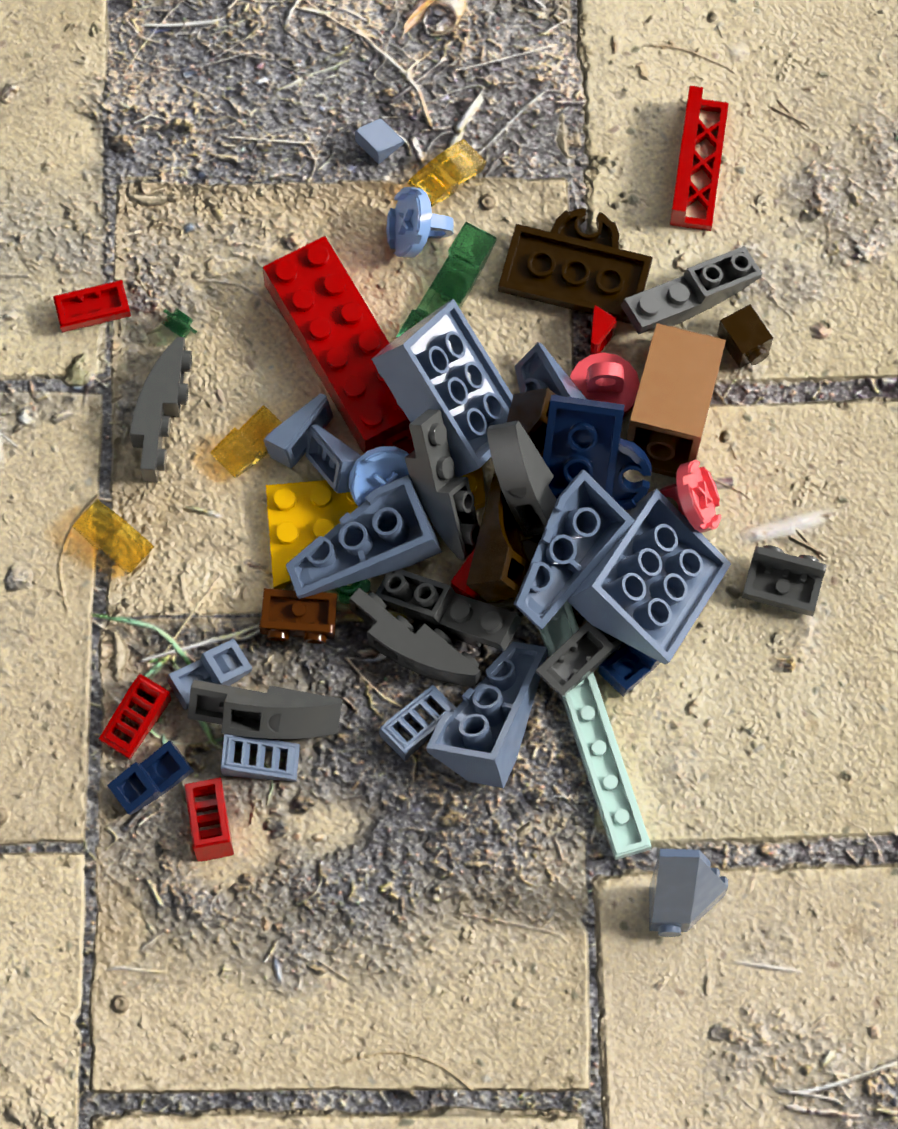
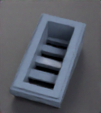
M320 393L263 439L268 454L272 459L291 469L298 463L306 452L311 425H319L324 429L333 418L327 396Z
M311 425L305 456L336 493L350 492L348 486L350 471L361 455L319 425Z
M431 685L379 728V736L406 761L431 738L439 719L447 711L452 713L456 707L434 685ZM432 698L445 712L439 715L427 702ZM420 708L433 719L430 724L417 713ZM410 717L422 728L420 732H417L407 722ZM401 726L412 738L406 741L396 730Z
M224 734L221 759L222 776L297 782L300 744ZM235 749H242L241 763H234ZM250 750H257L256 766L249 765ZM266 751L272 752L271 768L264 767ZM280 752L288 753L286 770H279Z

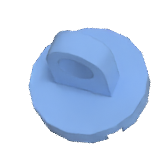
M404 187L395 195L394 200L398 202L395 209L390 208L388 212L386 234L390 249L396 250L394 252L396 256L415 258L424 248L428 238H445L454 234L453 218L432 214L431 202L423 189Z
M380 446L368 450L356 460L350 471L348 486L352 498L358 507L366 501L365 497L374 489L404 476H409L405 457L409 455L408 452L395 446Z

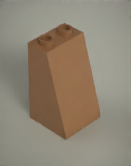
M656 323L626 440L634 442L645 451L651 463L653 473L676 478L679 465L697 460L726 340Z

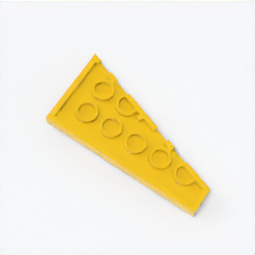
M482 467L473 472L461 476L468 477L470 489L474 495L475 510L485 506ZM326 480L266 485L274 589H283L286 587V584L292 582L286 567L290 560L319 536L323 537L340 523L339 519L347 512L350 514L358 508L351 492L336 493Z

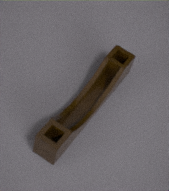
M548 387L513 394L507 422L519 420L542 458L551 394L556 395ZM495 470L466 583L469 588L488 602L516 598L530 566L521 540V529L508 507Z

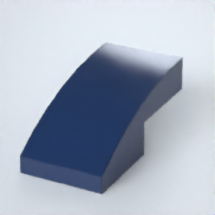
M625 643V645L600 665L597 672L624 697L661 662Z
M168 741L142 763L135 762L107 786L125 811L132 815L171 790L192 774L194 770L175 744Z

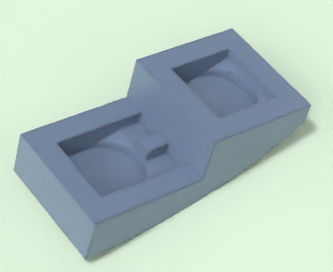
M232 639L202 653L200 660L168 674L167 682L183 709L187 710L189 708L190 689L193 680L230 686L249 674L253 668L236 640Z

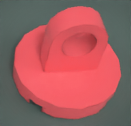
M604 352L589 355L577 363L570 375V379L586 399L624 404L623 417L633 409L640 382L636 370L629 361L622 357Z
M693 460L679 465L676 483L666 486L659 491L665 497L674 499L678 504V510L688 519L693 528L703 533L718 528L721 515H716L715 507L720 506V498L710 472L704 466L699 468L700 462Z

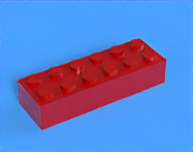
M326 236L263 266L265 287L363 453L382 446V441L409 428V419L397 404L396 398L384 379L379 375L375 364L371 360L389 344V341Z

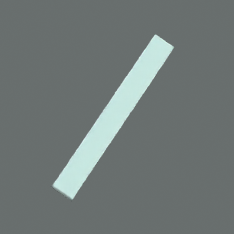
M568 601L564 603L546 626L539 630L544 646L548 649V658L579 630L572 606ZM592 672L562 697V701L614 859L618 860L651 850L652 846L594 672Z

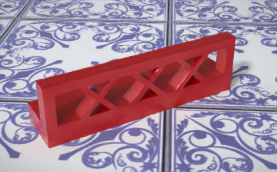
M689 86L670 225L711 231L729 103L702 99L703 87ZM700 110L720 113L719 121L710 128H707L699 119ZM699 129L702 133L697 136V130ZM716 131H718L717 139L713 135ZM707 138L715 148V152L703 159L695 150V145ZM693 159L697 162L695 166H693ZM711 162H713V169L709 166ZM703 169L711 179V183L698 190L691 181V176ZM690 190L693 195L688 198ZM707 193H709L708 200L704 197ZM698 200L707 210L706 219L686 217L687 207Z

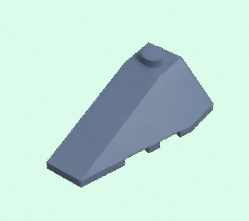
M581 470L559 495L514 602V605L539 630L546 626L635 522L585 470Z
M408 475L374 489L365 497L366 501L350 514L347 512L339 519L340 523L323 537L319 536L286 564L299 599L406 568L442 553L431 521L426 515Z

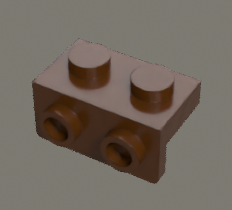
M264 588L262 616L259 623L260 633L267 635V639L271 641L285 642L289 641V636L304 637V642L325 644L326 639L335 638L337 593L321 592L299 599L295 590Z

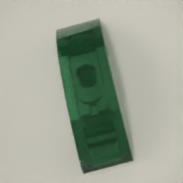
M465 222L448 250V258L417 309L412 310L396 338L452 299L455 300L461 309L482 272L497 238Z

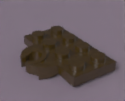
M581 208L570 212L565 210L556 219L550 232L520 224L515 225L499 281L498 292L592 315L594 306H598L615 317L616 321L631 324L621 304L625 298L645 291L653 257L619 249V231L615 221L612 222L605 214L599 212L596 217L598 230L593 234H585L579 229V226L585 222L586 208Z

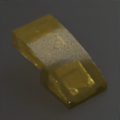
M462 139L427 163L409 179L408 184L411 187L423 189L427 193L432 207L455 194L459 184L482 172L487 162L465 139Z
M263 405L239 430L234 427L212 449L210 454L234 478H237L268 454L263 439L282 422Z
M98 499L72 525L98 551L102 550L127 575L154 548L145 537Z

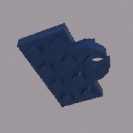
M551 394L543 460L554 476L548 486L556 499H558L559 495L581 470H585L624 510L635 508L637 503L647 494L650 486L649 481L630 482L623 476L628 470L639 471L643 476H651L652 472L651 463L645 451L634 442L620 438L624 404Z

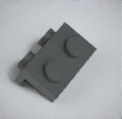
M756 546L742 598L813 617L827 565L820 563L817 558L810 555H799L797 557L785 554L782 549L775 546Z

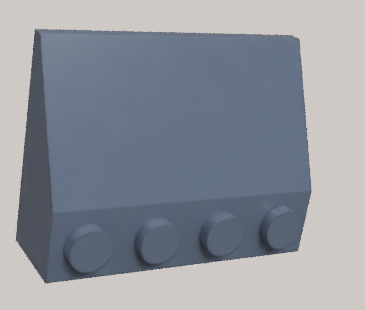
M452 299L390 342L371 360L410 423L428 409L441 411L443 424L447 430V441L451 458L455 465V476L461 477L479 469L491 457L487 429L489 426L507 422L513 395L459 306Z
M655 489L646 494L637 503L635 508L626 510L635 522L567 601L594 627L665 665L673 658L731 563L702 533L693 528L688 519L658 489Z

